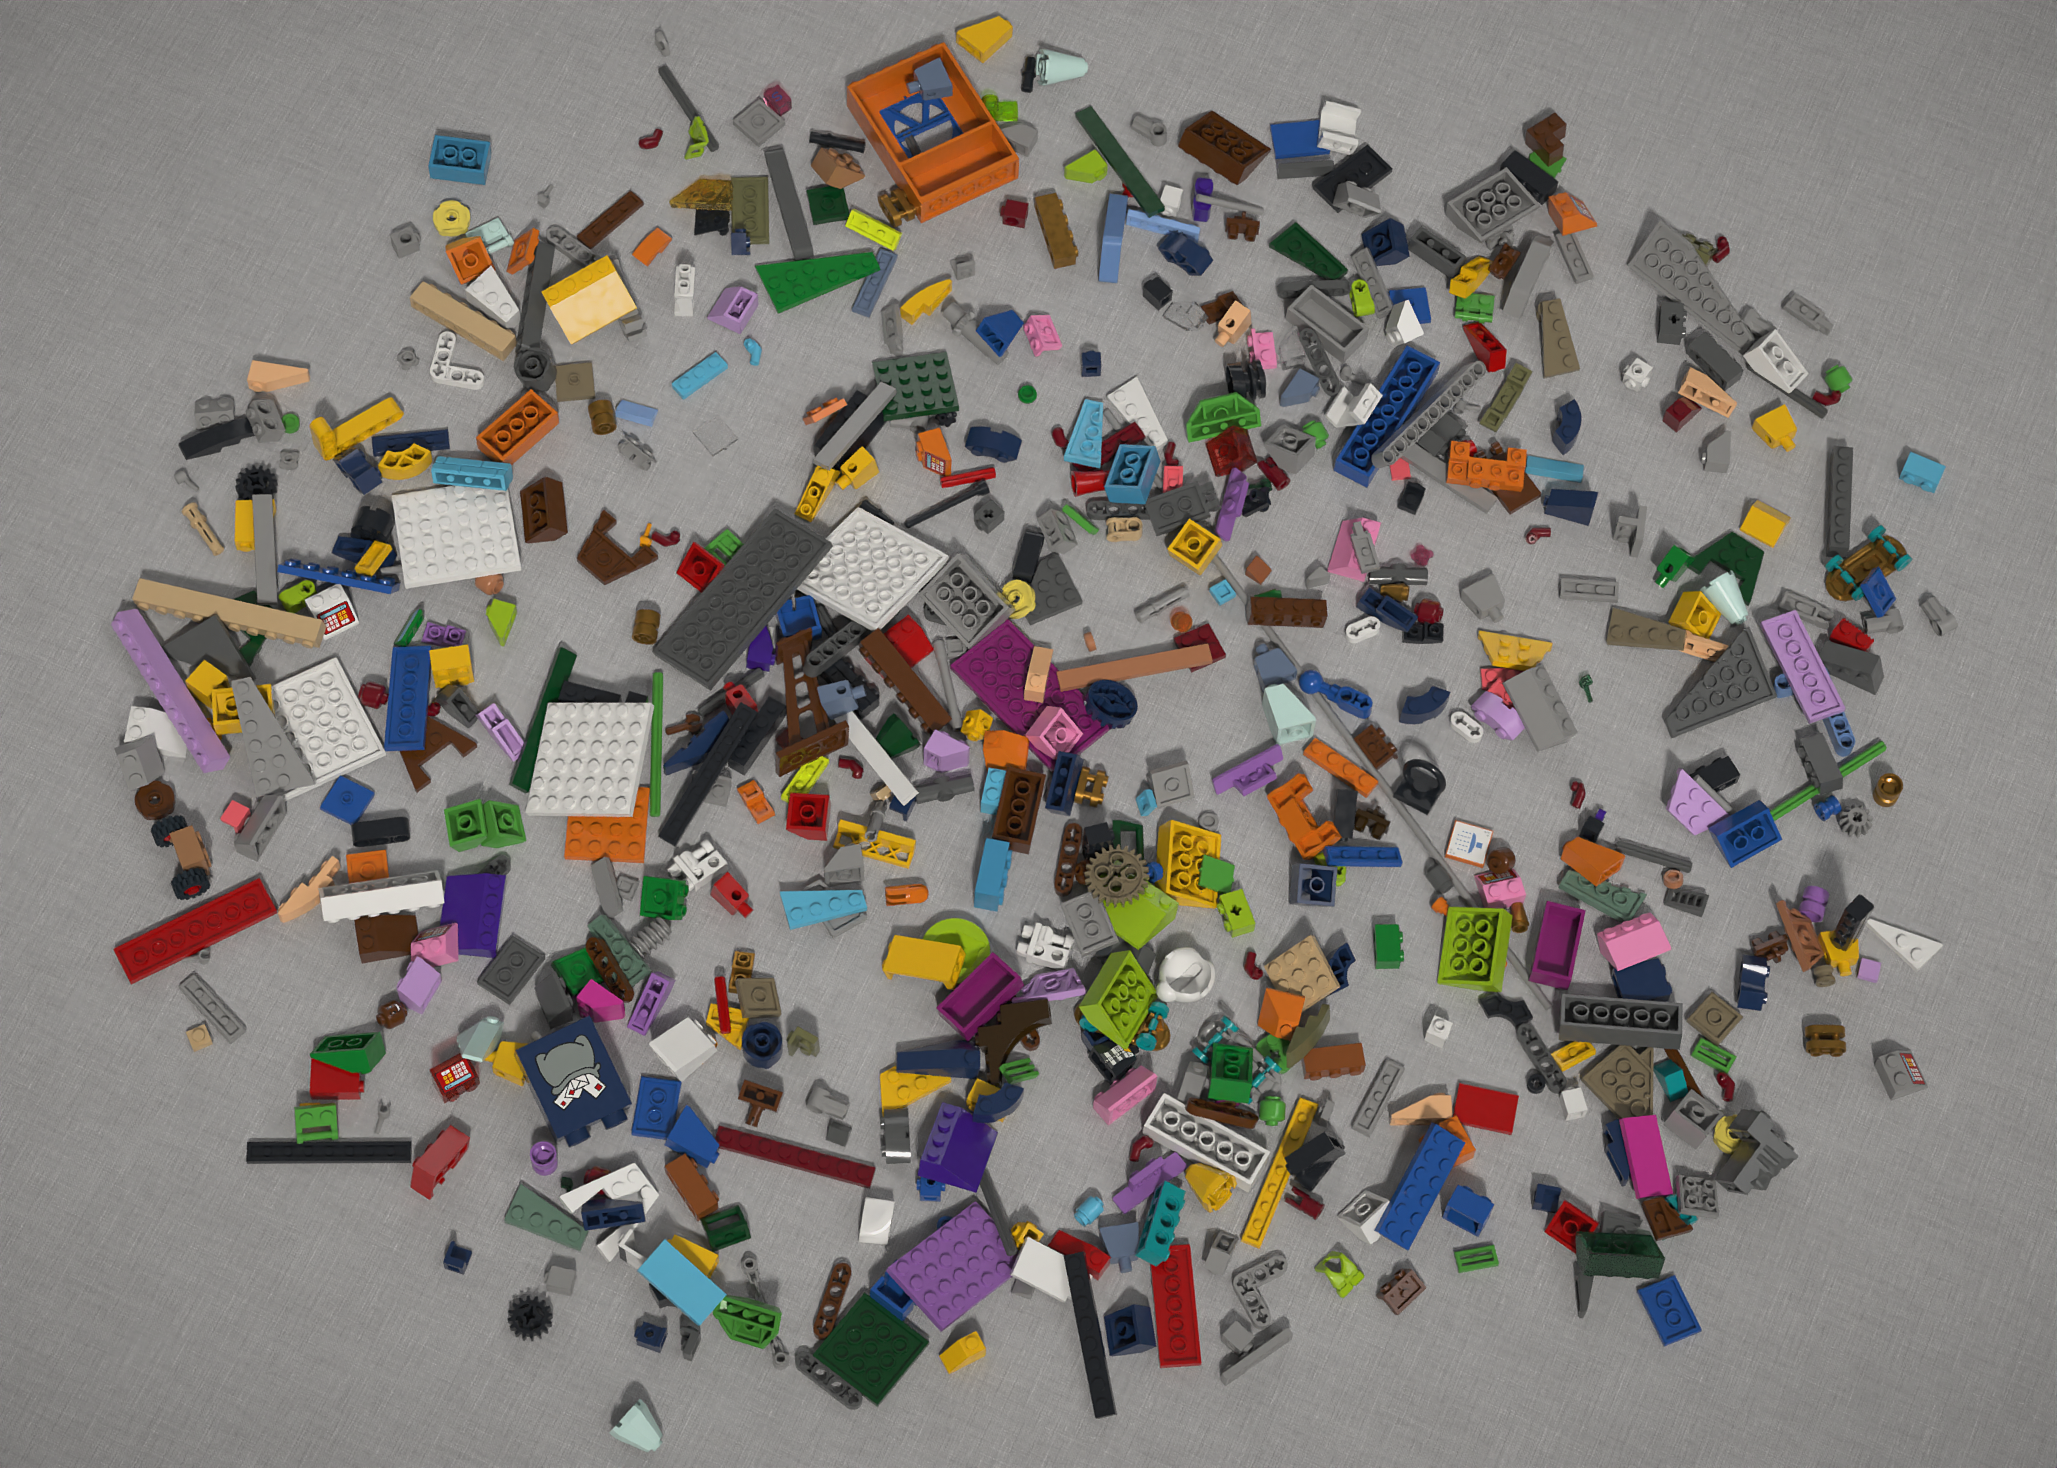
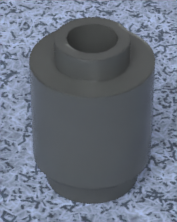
M1434 864L1427 869L1425 877L1437 892L1440 891L1441 894H1444L1454 886L1453 879L1442 865L1437 866Z

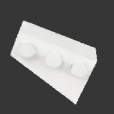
M492 266L465 289L467 301L490 320L497 322L503 329L512 330L520 323L519 309Z

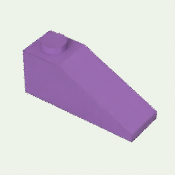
M659 971L651 973L627 1027L646 1036L666 1002L676 980Z

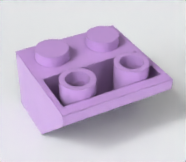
M743 287L725 288L707 319L741 334L758 307V294Z
M934 730L924 747L923 765L939 773L966 767L969 764L970 747L962 740L957 741L951 738L944 731Z
M417 956L415 961H411L408 965L406 976L401 978L397 984L400 1002L405 1007L423 1014L442 982L440 973Z

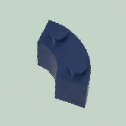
M1170 233L1158 248L1167 262L1178 265L1189 276H1201L1214 261L1205 247H1200L1182 233Z
M1575 399L1561 406L1556 418L1559 428L1555 430L1552 442L1562 455H1565L1574 446L1581 427V411Z
M976 426L970 427L965 448L975 456L992 457L1002 463L1017 460L1022 440L1003 430L1002 433L991 431V427Z
M350 447L333 460L346 479L349 477L353 487L365 495L383 483L380 478L382 475L377 467H373L365 460L366 457L361 449Z
M1432 686L1422 696H1407L1399 722L1415 725L1436 718L1445 709L1451 692Z
M1348 943L1336 948L1325 957L1341 986L1328 996L1349 986L1347 971L1356 959Z
M1750 955L1742 956L1739 973L1740 984L1737 992V1008L1761 1011L1762 1005L1766 1004L1768 993L1765 992L1766 977L1769 978L1770 974L1767 958Z
M1004 1083L1002 1088L995 1094L988 1096L979 1095L973 1112V1122L993 1123L1007 1115H1011L1023 1099L1024 1088Z

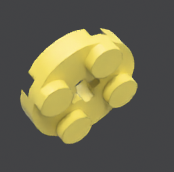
M453 200L445 201L433 212L434 227L441 236H458L468 231L471 222L470 212L460 202ZM450 216L456 218L454 221H448L447 219H450Z
M1012 580L1004 585L1002 595L1016 609L1009 618H1022L1035 609V592L1028 583L1021 580ZM1018 595V597H1020L1019 601L1017 603H1013V601L1016 599L1015 596Z
M1737 1115L1722 1117L1714 1128V1143L1721 1151L1730 1155L1734 1153L1742 1142L1740 1138H1731L1729 1132L1732 1131L1728 1129Z

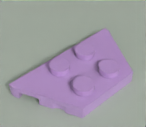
M1677 769V780L1675 785L1672 786L1671 797L1667 802L1666 810L1692 835L1704 832L1709 827L1730 816L1683 769Z
M1074 968L1035 975L1030 983L1021 989L1023 994L1020 997H1014L1012 1003L1048 999V1001L1064 1000L1070 997L1086 995L1087 992Z

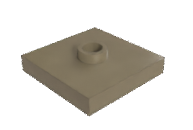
M592 362L556 366L557 402L595 399Z
M737 978L735 984L742 1018L780 1017L782 1015L774 978Z
M1711 992L1689 1016L1686 1022L1713 1044L1719 1046L1743 1019V1016L1715 993Z

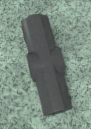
M1398 563L1392 564L1390 567H1380V570L1369 572V584L1405 583V585H1427L1428 583L1427 568L1407 567L1404 564Z
M971 774L953 778L942 776L936 778L932 783L914 786L919 792L916 795L917 804L934 800L944 802L953 799L955 795L975 791Z

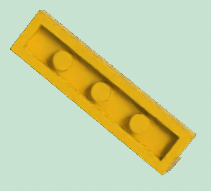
M840 819L833 848L840 849V847L845 846L839 843L842 835L850 837L852 843L856 845L863 841L869 842L867 841L868 838L865 839L868 827ZM879 830L877 840L869 842L872 848L861 850L864 857L909 869L916 849V840ZM887 847L890 853L885 856L879 855L877 849ZM900 852L908 853L907 862L898 860L896 854Z

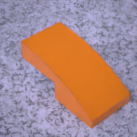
M656 228L644 239L632 255L648 267L656 255L665 250L672 238L659 228Z
M755 780L737 788L740 797L757 824L775 816L774 810L765 799L764 793Z

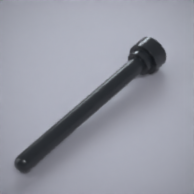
M983 479L976 482L973 489L906 521L905 527L911 528L976 495L984 496L990 493L986 482Z

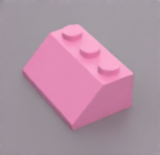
M1362 517L1342 521L1327 572L1362 582L1365 581L1367 573L1361 574L1350 535L1353 534V523L1361 521L1363 531H1368L1371 534L1375 547L1381 522Z
M1651 913L1642 914L1637 918L1624 921L1622 924L1597 933L1600 953L1617 971L1671 950L1660 922Z
M1139 1066L1137 1069L1132 1068L1126 1073L1125 1078L1121 1081L1119 1079L1110 1085L1109 1090L1105 1093L1102 1091L1095 1096L1094 1110L1109 1126L1155 1091L1157 1075L1143 1066Z

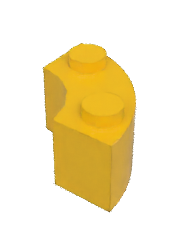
M415 443L402 452L387 450L378 464L381 477L392 480H404L421 474L433 462L431 451Z

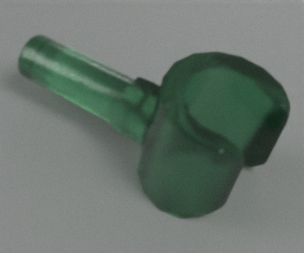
M1264 478L1259 483L1249 484L1248 489L1267 486L1272 491V485L1269 479Z
M1589 674L1580 679L1579 685L1584 689L1588 703H1591L1593 699L1588 686L1593 684V681Z
M562 1177L561 1188L567 1189V1192L572 1191V1179Z

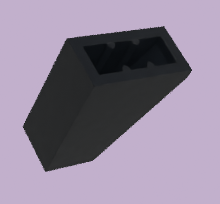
M1336 789L1333 823L1342 837L1339 841L1348 842V838H1353L1358 791Z
M1324 1131L1284 1158L1287 1162L1285 1166L1291 1175L1294 1174L1297 1177H1302L1345 1155L1346 1152L1336 1136Z

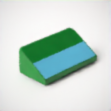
M421 609L410 614L395 639L394 645L398 647L409 646L424 621Z

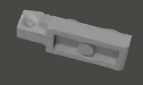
M1796 293L1784 305L1783 310L1815 331L1819 330L1826 335L1832 331L1833 324L1827 321L1828 318L1825 316V313Z
M893 304L881 311L884 342L890 348V354L898 357L903 354V345L901 344L903 343L900 305Z
M1361 521L1354 522L1352 527L1353 534L1350 536L1361 574L1380 570V563L1371 534L1368 531H1363Z

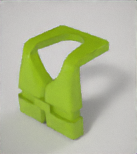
M695 116L688 130L694 144L689 146L684 156L685 160L702 156L704 147L709 142L707 130L703 126L700 116Z
M1331 1251L1314 1268L1316 1272L1325 1273L1333 1288H1336L1340 1298H1345L1353 1290V1286H1357L1365 1276L1345 1254ZM1340 1258L1341 1271L1333 1272L1325 1266V1263L1330 1259Z

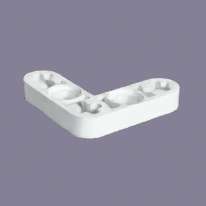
M450 331L440 334L430 367L431 379L440 384L473 390L481 389L484 385V376L480 371L451 366L456 348L455 334ZM447 338H450L451 341L448 342L447 348H445V341H447ZM440 354H447L448 359L441 361L438 359V356ZM439 366H441L442 373H440L439 376H436V373H438ZM459 373L462 375V378L454 380L452 376ZM475 377L479 378V380H477L476 383H473Z

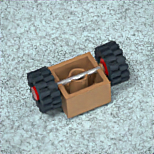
M181 815L169 816L168 819L163 818V821H157V824H153L150 829L155 844L161 848L164 846L169 847V845L174 846L183 869L182 874H177V877H173V880H171L175 896L180 900H189L191 897L193 899L197 895L201 896L211 886L207 876L211 875L209 867H212L199 831L195 832L192 825L188 826L185 818Z

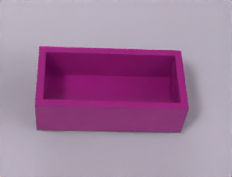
M1550 901L1546 902L1528 981L1568 990L1572 980L1586 910Z
M992 952L936 1009L940 1017L968 1042L978 1032V1028L983 1027L1000 1010V1005H1005L1024 987V983L1015 971Z

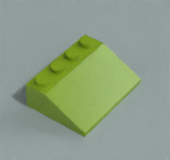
M1117 860L1113 864L1118 866L1122 863ZM1102 873L1100 878H1105L1108 874ZM1129 874L1126 878L1134 879L1136 876ZM1148 882V888H1143L1145 891L1144 895L1138 893L1139 900L1132 898V905L1126 901L1125 907L1118 903L1117 907L1114 908L1112 902L1107 907L1106 901H1103L1116 935L1137 950L1142 948L1175 919L1179 905L1177 901L1150 882ZM1113 887L1111 890L1114 892H1118L1121 890V888Z
M1449 907L1437 983L1478 991L1502 992L1513 915L1503 908Z
M1127 950L1110 954L1080 1003L1079 1008L1089 1023L1121 1048L1127 1049L1147 1016L1150 1004L1155 1002L1158 996L1156 989L1132 952Z

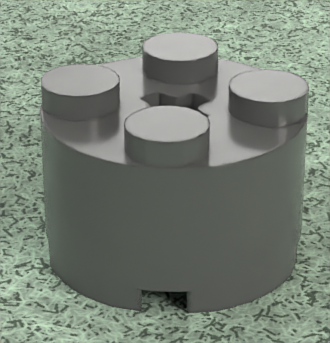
M537 347L529 348L523 354L521 352L514 361V371L522 385L527 390L532 389L534 392L548 391L557 375L556 366L549 355L543 349Z

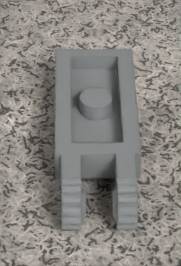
M1785 591L1777 609L1784 613L1796 610L1801 620L1815 624L1822 629H1828L1830 624L1828 621L1817 617V615L1819 614L1828 620L1834 617L1832 611Z

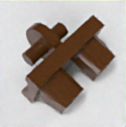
M1242 211V216L1227 218L1225 232H1227L1228 239L1236 240L1238 239V233L1245 234L1246 241L1254 242L1256 235L1259 234L1260 221H1255L1252 217H1246V211Z
M1505 243L1488 271L1492 272L1491 275L1497 279L1502 278L1504 280L1521 252L1512 249Z
M1774 931L1768 935V941L1763 942L1761 938L1752 940L1751 947L1754 956L1767 958V961L1773 959L1776 964L1781 962V955L1786 954V951H1788V937L1786 934L1780 935L1777 931Z

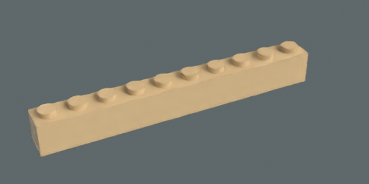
M139 578L132 598L137 608L144 611L152 609L162 615L167 613L173 614V616L179 619L191 618L197 623H202L218 614L224 626L232 631L239 632L243 630L253 636L261 634L271 640L278 638L288 644L300 643L303 647L310 649L313 647L320 648L327 627L323 620L141 578Z

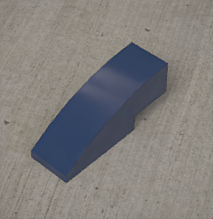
M338 536L332 554L358 563L373 542ZM393 549L378 570L393 566L397 557Z
M1370 587L1356 606L1369 616L1376 617L1380 622L1404 632H1408L1418 619V616L1387 595L1384 598Z
M1619 1118L1604 1126L1603 1133L1609 1143L1604 1152L1621 1186L1624 1187L1629 1179L1630 1168Z

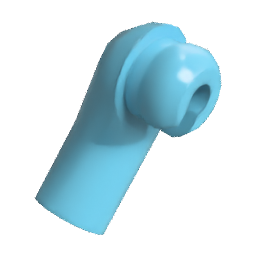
M748 338L744 341L743 345L751 354L750 364L758 366L762 349L754 340Z

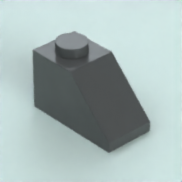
M447 685L435 698L449 715L466 728H470L478 720L476 714L479 713L478 709L459 687Z

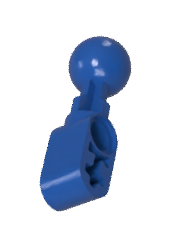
M1307 670L1301 674L1299 686L1304 693L1314 694L1320 692L1326 695L1328 700L1336 703L1341 710L1361 719H1366L1371 715L1373 702L1368 695L1351 687H1340L1336 684L1330 685L1323 681L1322 675L1316 670ZM1342 697H1349L1350 700H1343Z

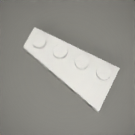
M1137 377L1107 395V401L1128 425L1136 422L1146 437V439L1142 440L1145 446H1156V449L1159 450L1168 443L1166 435Z

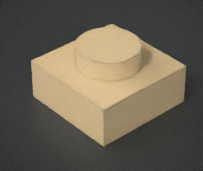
M885 783L870 793L873 800L881 801L886 800L892 794Z
M205 1024L186 1032L194 1052L213 1044Z

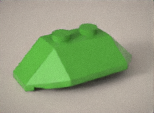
M1237 392L1200 400L1186 423L1188 443L1260 427V409Z
M726 1295L713 1310V1315L719 1320L721 1327L730 1339L764 1349L779 1333L782 1312L779 1307L760 1301Z

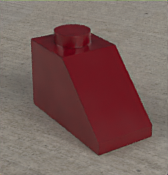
M1678 398L1665 411L1663 422L1677 433L1702 408L1689 398Z

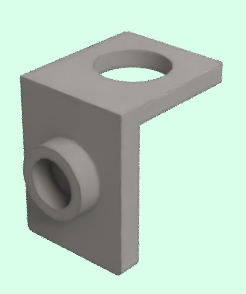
M968 256L950 261L957 280L975 276V261H970Z

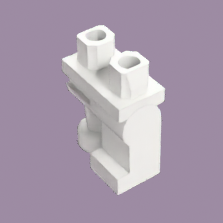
M689 264L676 266L675 316L694 315L695 267H691Z
M707 839L703 840L700 843L701 847L692 853L685 851L681 855H677L673 858L674 863L667 869V873L672 879L682 875L685 878L683 880H686L689 891L694 889L697 892L701 889L700 887L705 886L710 880L728 871L727 862L717 850L715 851ZM705 854L709 855L708 857H706L705 859H703L701 862H699V859H700L703 855H705Z
M1037 922L1035 926L1024 925L1022 937L1031 939L1030 944L1019 942L1017 954L1026 957V962L1047 966L1057 971L1065 970L1069 961V951H1071L1074 943L1073 935L1068 934L1066 937L1054 934L1049 926H1042V924ZM1052 944L1063 945V948L1052 946Z

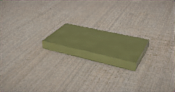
M731 177L732 233H735V229H746V236H750V245L769 244L768 177Z

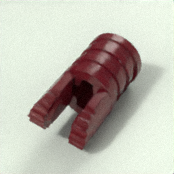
M1268 457L1266 462L1261 460L1257 463L1258 468L1277 491L1283 490L1289 485L1291 479L1277 466L1272 457Z
M1293 1186L1291 1191L1304 1199L1301 1204L1288 1197L1284 1202L1317 1220L1325 1204H1321L1307 1193Z

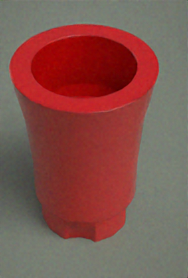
M1110 470L1071 471V487L1074 497L1105 491L1104 486Z

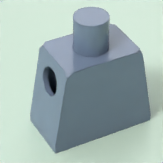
M940 58L915 69L914 81L906 84L909 94L919 91L923 100L949 97L953 94V85Z
M1261 644L1256 648L1259 656L1254 659V669L1263 693L1269 685L1285 684L1296 679V667L1280 648L1269 651L1266 644Z
M848 680L817 687L821 705L830 720L858 709L857 699L867 696L863 685L852 688Z
M1138 1222L1099 1228V1238L1105 1254L1111 1257L1110 1264L1119 1263L1121 1273L1131 1272V1261L1138 1260V1257L1135 1256L1139 1244Z

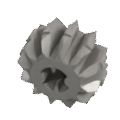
M1855 803L1852 804L1851 808L1845 807L1844 812H1841L1839 816L1841 819L1839 825L1844 826L1842 832L1848 831L1849 837L1853 834L1857 838L1861 834L1866 835L1872 827L1871 822L1873 820V816L1868 815L1869 809L1863 810V805L1857 808Z

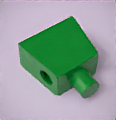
M1673 545L1657 567L1661 574L1654 582L1662 588L1670 580L1676 582L1695 560V557L1682 547ZM1673 566V571L1670 573L1669 568Z

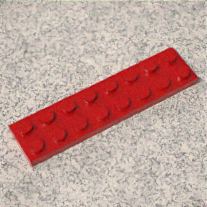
M260 878L113 950L132 985L277 914V910Z

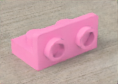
M1031 315L1023 325L1024 332L1035 357L1040 356L1043 351L1060 350L1062 347L1050 315Z
M1255 328L1251 329L1250 335H1247V344L1252 352H1249L1250 362L1252 363L1254 359H1259L1263 369L1277 368L1273 332L1255 333Z

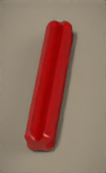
M994 467L944 476L940 478V484L942 488L978 482L982 479H993L996 477V471Z
M720 976L714 979L720 1033L729 1034L731 1033L726 982L725 977Z

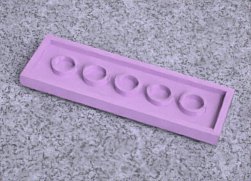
M1794 610L1762 621L1760 627L1808 723L1810 724L1844 712L1846 708L1797 611Z

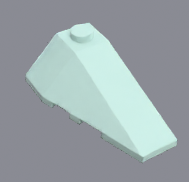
M488 1016L461 1032L457 1036L456 1041L458 1042V1047H460L462 1058L483 1062L499 1046L504 1022L499 1021L497 1017Z

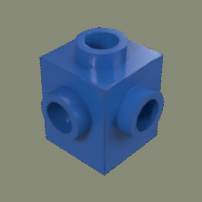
M924 1177L917 1178L916 1190L920 1191V1201L941 1202V1191H945L946 1184Z

